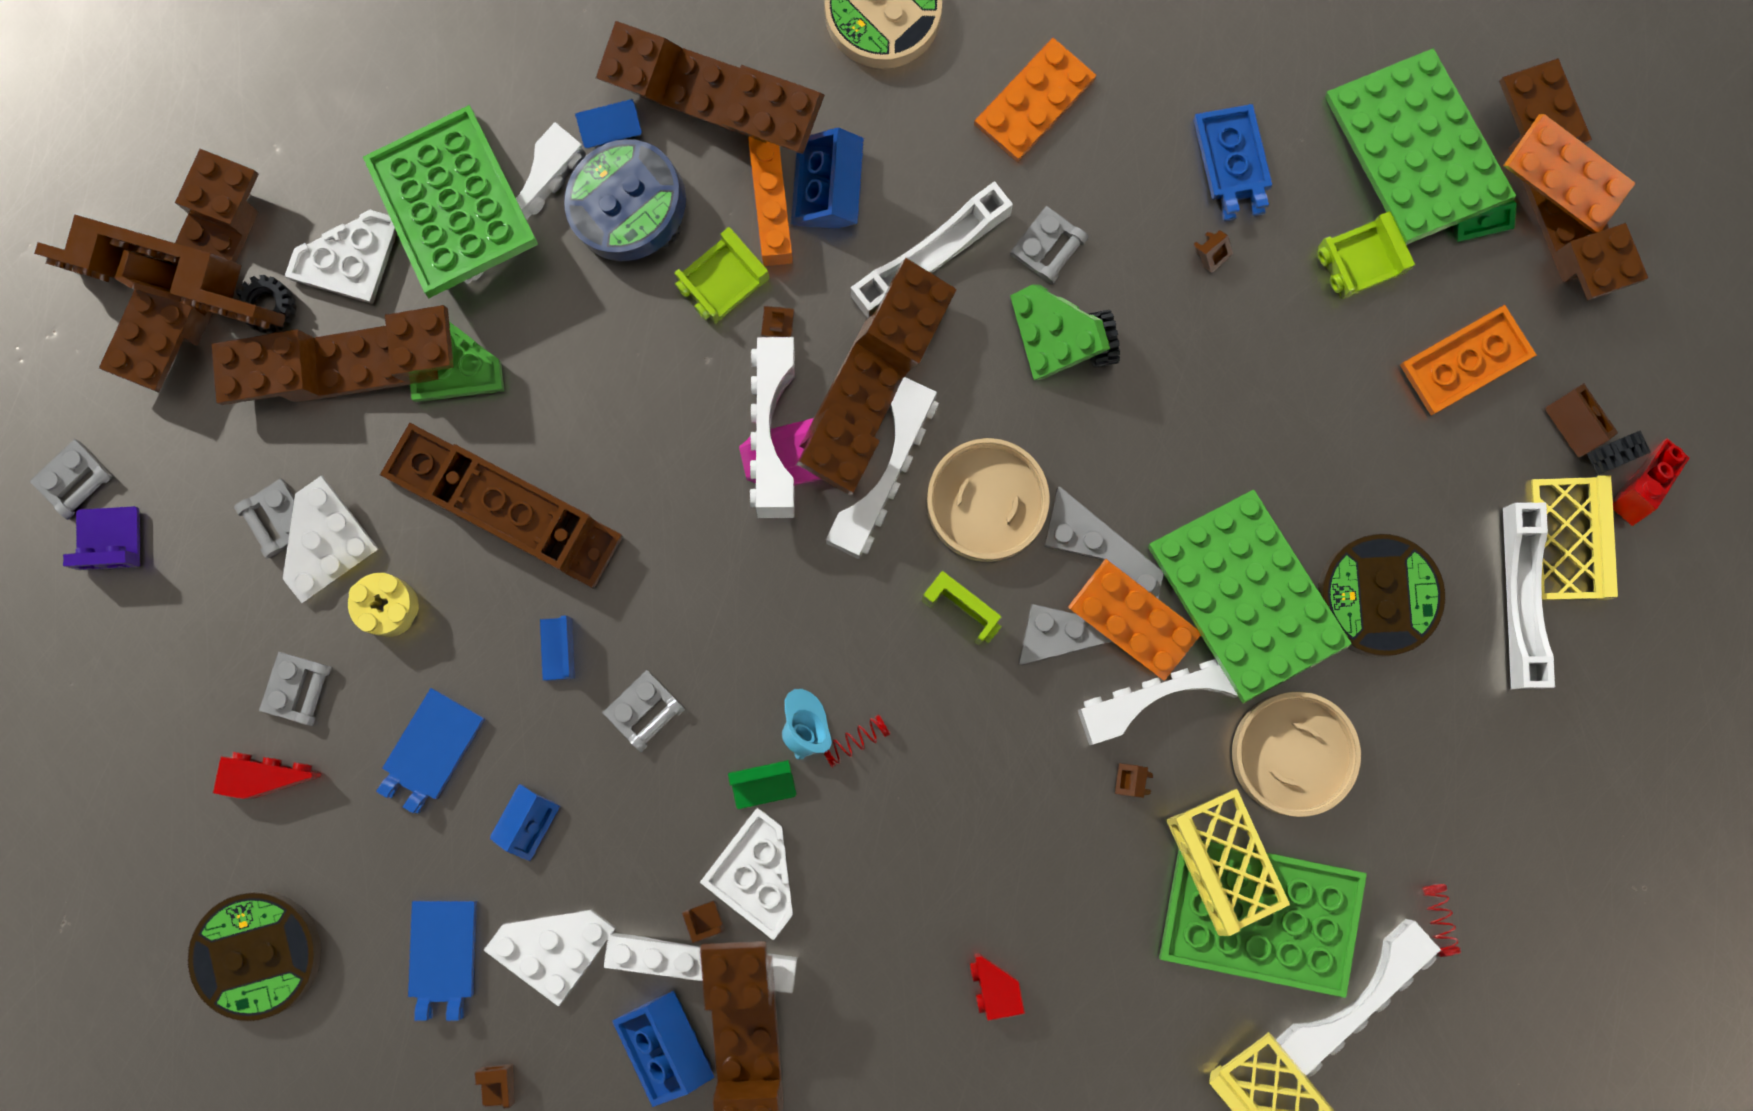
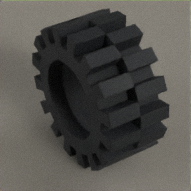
M260 275V279L253 276L250 277V284L246 281L241 284L245 287L243 291L237 289L236 294L239 296V299L236 300L255 305L256 300L261 295H273L276 305L272 311L286 315L284 322L290 323L292 321L288 316L289 314H295V309L292 307V305H296L295 299L291 297L293 295L292 292L276 278ZM244 322L261 333H266V330L270 333H275V328L280 330L285 328L284 325L280 327L271 324L270 328L266 329Z
M1104 310L1087 313L1102 320L1110 350L1090 358L1092 366L1095 368L1118 364L1120 361V343L1112 311Z
M1641 430L1595 449L1587 453L1596 474L1600 475L1651 453Z

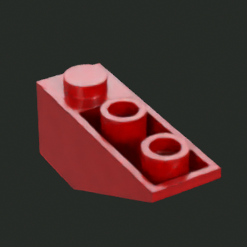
M1666 438L1620 489L1613 499V510L1631 526L1637 524L1658 509L1690 457L1680 447Z
M233 752L232 757H220L213 794L241 799H254L320 778L321 773L312 771L313 765L294 762L293 767L281 766L282 760L263 757V761L258 762L251 760L252 754Z

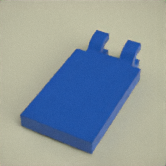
M1253 104L1195 114L1193 121L1212 200L1221 199L1224 221L1236 219V213L1240 211L1237 200L1251 198L1250 203L1253 216L1265 214V207L1269 206L1265 191L1271 189L1272 181Z
M430 688L382 769L389 772V775L382 781L376 792L386 798H393L399 786L402 785L413 792L403 808L411 813L419 814L428 796L434 799L439 798L485 718L435 689Z
M412 901L408 997H417L414 1021L432 1019L433 1002H448L446 1021H459L464 1018V997L474 996L477 901Z

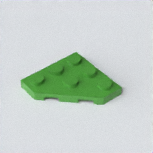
M1030 285L1010 295L1034 380H1042L1110 350L1101 319L1083 312L1078 306L1068 300L1053 295L1045 287Z
M451 322L449 323L454 368L438 370L439 380L410 384L411 398L414 402L504 391L501 361Z

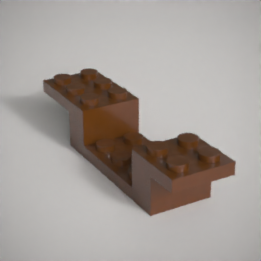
M615 21L596 75V79L625 89L646 100L764 143L768 141L801 154L804 153L825 96L819 91L744 65H741L739 68L682 48L664 37Z
M1559 58L1515 72L1500 79L1499 83L1521 135L1509 147L1511 154L1539 114L1547 115L1585 145L1592 140ZM1521 180L1563 283L1579 278L1587 300H1591L1648 279L1626 223L1611 228L1606 224L1602 231L1592 233Z
M199 149L175 201L180 208L188 213L175 243L205 251L236 263L259 213L247 202L259 174L254 169ZM135 289L99 369L159 393L182 342L186 341L198 346L213 313L182 304L180 301Z
M76 214L72 221L65 249L37 242L34 254L46 257V264L105 282H109L110 277L115 278L124 250L148 255L169 263H176L178 266L170 293L182 297L180 303L269 329L271 324L283 327L286 315L233 299L242 265L217 255Z
M908 258L901 262L877 310L864 322L802 440L799 447L804 450L797 462L798 466L849 496L854 493L880 440L875 438V435L891 406L894 396L906 374L920 363L957 290L956 288Z
M440 305L386 314V326L320 337H312L296 329L213 343L212 356L216 403L227 405L277 396L298 403L439 380L438 370L454 368L448 308Z
M410 422L380 473V476L453 515L467 520L593 589L623 537L622 534L594 520L589 514L456 444L452 445Z
M762 941L701 944L700 959L705 1011L711 1010L717 1071V1086L713 1098L714 1111H782L784 1098L772 956H767V943Z

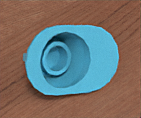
M794 689L789 692L785 698L784 708L787 721L782 730V739L785 745L794 752L798 760L813 753H825L830 749L832 742L823 705L816 696L804 689Z

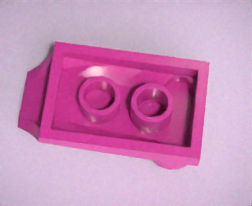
M814 418L771 428V440L775 452L784 468L793 477L794 486L821 480L797 465L804 450L799 446ZM750 435L739 446L746 480L756 484V479H751L750 462L751 460H756V450H751Z

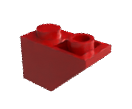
M974 954L975 962L970 963L973 982L979 981L981 994H976L979 1014L985 1013L987 1021L1025 1014L1019 981L982 954Z

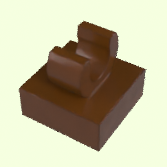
M1221 230L1215 234L1207 232L1205 234L1207 241L1203 245H1200L1198 242L1194 243L1196 253L1201 257L1203 267L1211 273L1233 255L1229 237Z
M764 306L761 337H792L794 309Z
M1119 763L1115 794L1144 798V795L1151 794V790L1145 789L1146 779L1153 778V773L1148 771V767Z

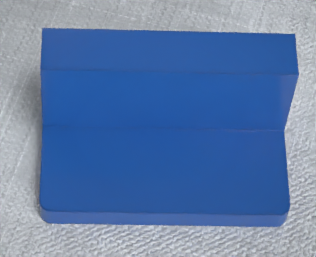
M633 99L575 113L582 142L586 149L642 134Z
M564 615L560 616V618L540 619L543 681L575 679L572 618Z
M519 784L494 828L490 840L506 852L531 861L560 806Z

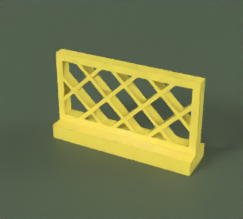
M1611 475L1593 478L1531 480L1532 503H1545L1540 498L1539 487L1551 486L1560 494L1550 506L1546 504L1547 514L1550 513L1562 526L1552 536L1547 534L1545 547L1551 543L1564 555L1553 566L1543 558L1541 578L1542 600H1612L1618 597ZM1575 485H1588L1589 498L1582 505L1568 494ZM1560 486L1569 487L1564 491ZM1563 497L1577 508L1567 520L1553 510ZM1588 503L1589 512L1584 508ZM1580 512L1590 520V528L1584 535L1569 524ZM1565 527L1579 539L1568 551L1554 539ZM1590 533L1591 542L1586 538ZM1581 542L1592 550V558L1585 565L1571 554ZM1566 558H1569L1580 568L1570 581L1556 570ZM1591 564H1592V566H1593V572H1591V571L1588 569V567H1589ZM1543 565L1548 569V571L1545 574ZM1584 572L1593 580L1594 592H1581L1572 583ZM1551 573L1565 584L1558 593H1545L1544 580ZM1569 587L1575 593L1563 592Z
M1237 789L1166 820L1218 936H1231L1239 932L1241 928L1290 905ZM1231 798L1237 809L1234 820L1219 815L1223 802ZM1215 806L1214 812L1208 810ZM1203 813L1212 817L1207 833L1197 830L1192 819L1193 816ZM1217 820L1232 825L1227 841L1212 836ZM1237 828L1248 833L1250 840L1247 849L1232 844ZM1210 840L1225 846L1220 862L1210 859L1207 853ZM1230 849L1245 854L1240 870L1225 865ZM1250 857L1260 860L1263 866L1260 878L1246 873ZM1224 869L1238 875L1233 891L1223 888L1220 879ZM1244 878L1258 883L1253 900L1239 894ZM1266 886L1273 889L1279 902L1270 906L1260 903L1259 899L1263 887ZM1237 898L1251 904L1248 916L1239 921L1233 910ZM1257 907L1262 908V910L1256 912Z
M1270 1032L1223 1067L1219 1065L1210 1073V1085L1232 1111H1290L1276 1108L1277 1093L1296 1096L1295 1111H1299L1300 1097L1314 1099L1319 1104L1318 1111H1322V1109L1324 1111H1334ZM1269 1044L1277 1054L1276 1064L1257 1062L1258 1051ZM1254 1055L1253 1061L1247 1060L1248 1058ZM1280 1058L1286 1066L1280 1065ZM1239 1065L1253 1067L1252 1081H1238L1231 1071ZM1256 1068L1275 1071L1274 1086L1255 1083ZM1279 1071L1293 1073L1298 1079L1297 1089L1278 1087ZM1301 1084L1305 1087L1307 1091L1301 1090ZM1244 1088L1251 1089L1250 1095ZM1254 1090L1272 1092V1108L1258 1106L1253 1100Z

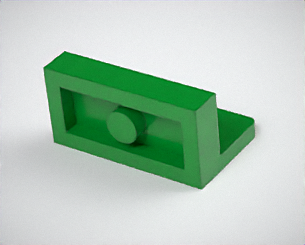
M1513 200L1453 225L1454 238L1457 242L1515 229L1517 202Z
M790 760L727 773L729 784L732 785L737 809L789 799L797 795Z

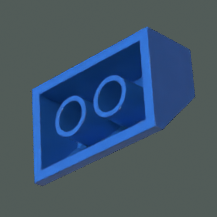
M837 127L810 135L804 153L796 152L791 225L838 229L857 224L863 137Z
M674 991L655 998L612 1020L652 1107L687 1095L715 1078L710 1068V1063L696 1039L695 1031L691 1028L683 1011L682 1004L677 999Z

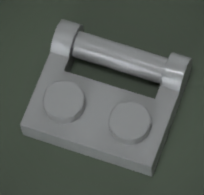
M1046 206L1011 250L1010 255L1046 282L1054 284L1059 277L1058 272L1079 245L1085 244L1089 236L1085 231L1075 227ZM1063 234L1068 236L1070 239L1050 265H1043L1041 262Z
M74 439L30 482L54 506V509L62 517L69 520L75 514L74 510L103 482L107 484L113 478V475L80 441ZM92 470L94 474L64 501L62 497Z
M281 478L234 506L238 515L245 518L261 544V552L266 559L279 554L287 549L295 497L285 480ZM259 506H262L281 538L273 541L255 513L254 510Z
M278 652L259 711L313 726L316 718L313 714L325 677L330 675L332 667ZM310 670L314 673L302 710L298 712L295 709L307 672Z
M646 670L602 713L638 751L642 752L647 747L646 743L675 714L680 715L685 708ZM663 699L667 706L636 734L632 728Z

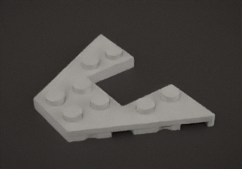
M1058 487L1044 547L1103 561L1107 559L1159 599L1164 575L1162 570L1065 490ZM1032 604L1019 665L1112 641L1077 614Z

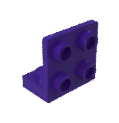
M130 506L77 510L76 549L73 554H63V566L79 571L140 567L139 508Z

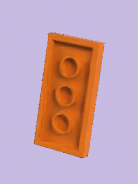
M1052 38L974 120V125L1018 163L1094 82L1097 75L1055 38Z
M1545 114L1537 116L1503 165L1592 233L1603 230L1635 185L1634 181Z
M1504 304L1406 360L1400 366L1432 416L1536 356V353Z
M1107 559L1103 561L1068 606L1070 610L1163 681L1167 679L1201 636L1197 628Z

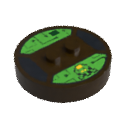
M1391 534L1368 535L1343 546L1326 563L1318 583L1317 590L1352 643L1348 649L1370 657H1390L1417 648L1434 633L1441 621L1445 608V586L1442 575L1434 560L1419 545L1406 538Z
M263 891L235 895L215 905L198 923L188 949L189 975L199 997L215 1012L239 1021L266 1019L294 1006L306 995L313 985L321 962L320 937L309 914L292 899L277 893Z

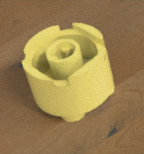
M369 574L360 579L349 590L348 611L350 617L357 627L367 633L382 637L398 636L410 628L415 616H417L419 602L414 589L402 579L390 574ZM382 600L388 601V604L384 605V611L379 609V606L382 605Z

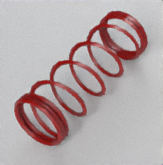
M880 715L875 716L876 721L870 719L874 740L863 727L858 725L857 730L862 747L849 733H845L850 754L837 740L833 739L838 761L829 750L823 753L831 768L836 765L835 763L840 764L835 742L849 757H852V750L848 736L861 750L865 749L860 729L873 743H877L872 721L881 730L884 737L890 736V732Z
M1437 884L1423 887L1424 896L1447 898L1444 902L1428 907L1427 910L1451 912L1443 918L1431 921L1430 924L1454 926L1453 929L1435 935L1432 938L1453 939L1457 941L1453 945L1440 948L1441 950L1436 956L1447 957L1460 954L1462 952L1461 948L1456 946L1459 940L1454 937L1442 936L1454 931L1456 926L1451 923L1439 922L1450 917L1453 912L1449 909L1435 908L1450 900L1448 896L1438 894L1447 891V885Z

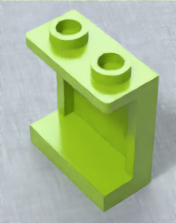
M1390 211L1379 215L1375 221L1334 238L1330 236L1324 238L1318 245L1319 260L1323 266H1327L1331 275V286L1336 293L1339 292L1342 299L1403 275L1415 265Z
M730 227L720 234L721 240L683 272L678 269L674 273L678 281L675 283V286L685 298L690 295L697 303L694 308L704 320L710 318L715 324L770 279L768 270Z
M941 571L923 594L922 602L928 607L932 608L940 596L944 595L980 623L984 630L975 640V643L978 645L983 640L989 644L1002 627L997 623L1002 617L944 571Z

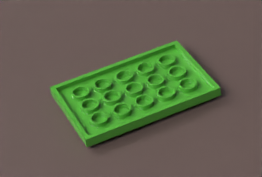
M1434 48L1326 92V101L1386 212H1391L1406 245L1480 215L1494 207L1511 202L1516 197L1514 190Z
M470 105L363 156L428 299L538 245Z
M1254 489L1157 539L1148 546L1154 559L1243 704L1343 651L1352 644Z
M1210 841L1207 849L1210 859L1220 862L1225 846ZM1230 849L1225 865L1240 870L1245 854ZM1178 850L1159 956L1160 960L1346 998L1367 873L1267 853L1290 905L1241 928L1239 932L1231 936H1218L1180 850ZM1250 857L1246 873L1260 878L1263 866L1260 860ZM1224 869L1220 879L1223 888L1233 891L1238 875ZM1244 878L1239 894L1253 900L1258 883ZM1266 886L1263 887L1259 899L1260 903L1270 906L1279 902L1273 889ZM1237 898L1233 910L1239 921L1248 916L1251 904ZM1257 907L1256 912L1262 910V908Z

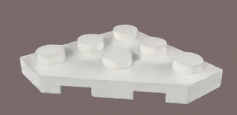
M368 210L360 214V218L346 225L341 224L321 234V238L309 244L304 243L294 248L285 277L291 281L373 304L397 235L390 216Z
M323 475L295 493L283 580L300 602L303 603L379 549Z
M757 807L700 883L772 940L776 938L792 917L793 909L783 828Z
M592 909L506 923L500 927L484 951L554 1004L560 1006L616 927Z

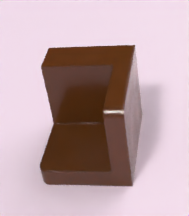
M715 900L682 913L692 943L722 933L725 930Z
M513 1064L481 1067L475 1072V1084L481 1085L483 1106L503 1105V1108H510L515 1103Z

